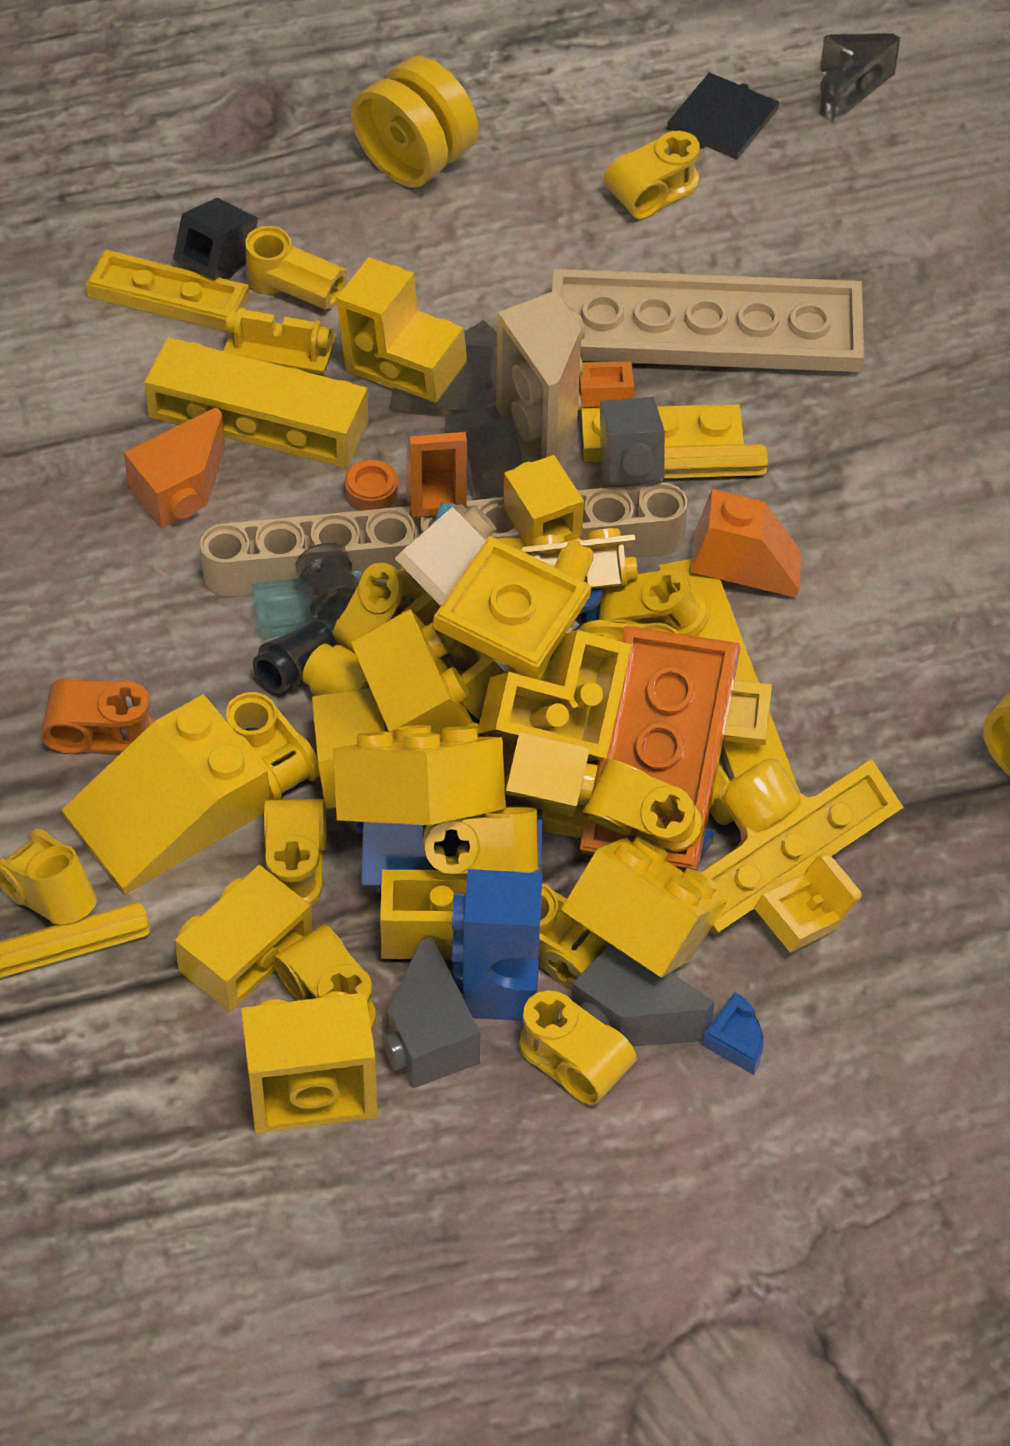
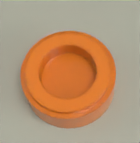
M375 459L360 461L351 466L345 475L346 499L352 507L359 511L390 508L398 498V474L390 464Z

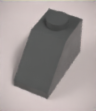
M654 397L600 401L601 488L662 483L664 480L665 430Z
M433 937L420 941L388 1009L389 1034L382 1036L384 1050L392 1068L395 1071L403 1068L413 1089L480 1064V1031Z
M609 944L574 981L572 988V1001L603 1024L618 1030L633 1047L703 1041L704 1033L712 1024L714 1001L672 972L661 978L612 944Z

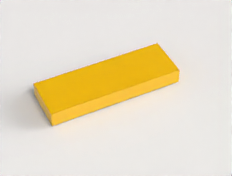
M107 249L104 250L86 283V292L89 298L228 333L230 331L225 329L228 311H238L239 307H245L250 297L249 285L223 278L213 280L199 272Z

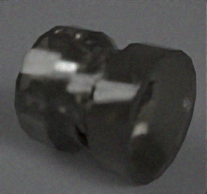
M338 543L317 544L306 549L298 557L295 563V570L300 584L307 589L305 597L312 616L321 621L338 620L347 608L359 585V581L354 575H351L353 571L352 561L344 546Z

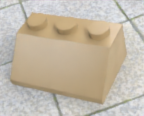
M556 290L498 312L496 421L524 463L534 462L555 455L563 468L577 435L578 411L582 408L579 394V376L584 371L580 352L581 339L585 338V327L578 311L575 308L569 309Z
M462 504L451 507L394 559L441 606L489 536H492L497 528L474 505L467 510ZM575 620L567 633L574 631L579 626ZM492 658L505 672H509L510 666Z

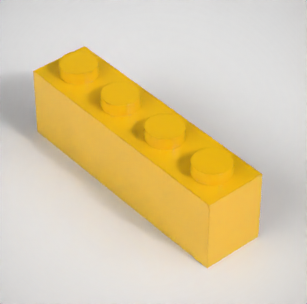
M167 337L144 382L149 418L180 425L208 410L218 407L223 415L224 437L346 469H348L369 423L367 387L355 385L345 380H336L304 372L298 368H288L257 360L247 355L225 352L196 342H186Z

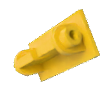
M239 307L238 311H228L225 329L230 331L224 351L237 355H247L257 360L288 368H298L304 372L324 375L337 334L332 333V328L324 327L323 321L320 320L312 322L284 317L283 323L280 324L275 323V315L250 311L246 307Z
M607 528L587 533L588 540H579L582 546L591 548L593 551L594 559L586 575L587 583L592 585L591 589L625 586L628 579L638 578L636 557H625L624 552L632 551L635 542L634 534L621 536L620 529ZM545 535L533 538L531 540L532 546L522 547V551L554 567L561 550L567 546L568 542H565L564 535Z

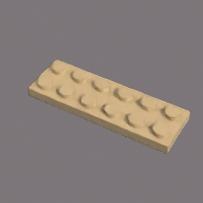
M553 269L552 291L556 290L569 309L575 308L584 323L585 338L581 339L580 352L582 361H631V363L846 372H862L863 369L862 281Z

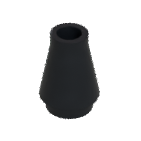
M313 620L305 627L262 644L259 647L258 655L253 659V669L260 683L269 691L277 694L296 690L303 682L305 664L314 650L325 643L332 647L334 646L335 641L331 630L323 622Z

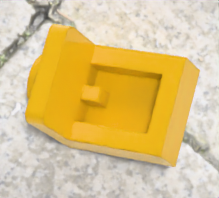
M824 853L815 858L804 875L763 894L754 909L791 953L839 929L861 899L862 894L829 853Z

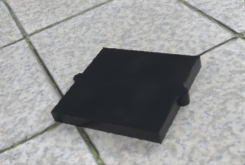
M709 72L667 122V130L690 133L697 138L700 148L708 147L738 160L779 109V101L749 89V85L746 83L739 85Z

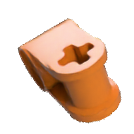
M76 678L57 680L50 686L41 739L50 749L60 753L120 754L154 722L151 716L147 714L150 709L149 694L142 685L128 680L118 682L84 681ZM126 696H129L132 701V707H129V709ZM126 728L129 740L123 738L122 729Z

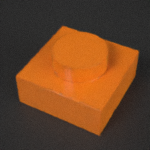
M631 361L583 363L584 371L579 376L582 407L600 408V401L634 398Z

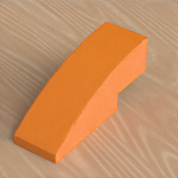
M466 432L409 436L406 452V506L411 507L412 517L437 515L440 503L462 504L467 508Z

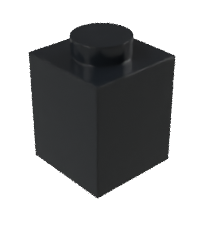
M218 197L190 209L181 215L173 259L216 280L246 265L245 240L248 234L256 229L258 217Z

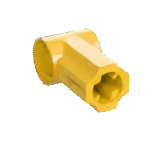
M275 226L256 228L248 234L245 240L246 282L251 289L265 295L277 294L283 291L325 310L327 308L332 310L336 305V297L342 291L347 281V269L292 246L288 233Z

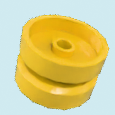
M420 55L404 59L392 68L382 80H376L361 91L353 100L351 106V120L354 132L366 155L386 176L394 182L409 188L423 186L435 177L447 163H453L477 141L479 130L477 116L465 89L451 72L435 60Z

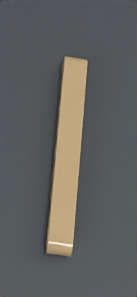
M650 483L577 490L584 500L582 537H580L582 540H588L587 533L591 531L617 528L620 529L621 536L635 535L632 551L624 552L625 557L635 556L636 558L670 554L682 546L685 536L688 499L679 487L670 483ZM504 497L467 501V508L474 505L495 525L497 530L492 534L494 538H521L503 508ZM405 506L215 525L206 530L200 540L203 580L206 588L212 593L228 597L359 584L361 576L367 567L374 563H388L395 566L397 570L403 568L394 558L435 522L437 515L412 517L411 507ZM380 578L376 580V582H387V581H388L387 579H380Z

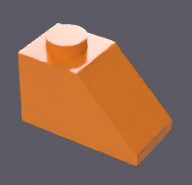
M218 407L208 410L124 452L128 488L161 529L179 519L189 518L199 509L208 505L225 451L223 415Z
M712 489L694 531L690 572L796 598L800 589L801 550L767 503L742 495Z

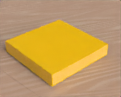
M489 536L435 614L433 629L536 679L589 599L592 585Z

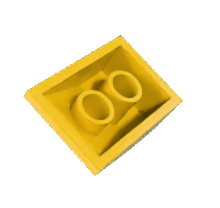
M202 694L154 721L61 809L62 817L122 894L126 895L264 815L265 800H270L268 771L207 697Z

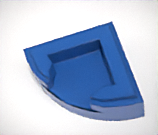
M734 992L704 1033L702 1046L754 1075L759 1067L763 1052L762 1029L755 1016L753 1006L740 994Z

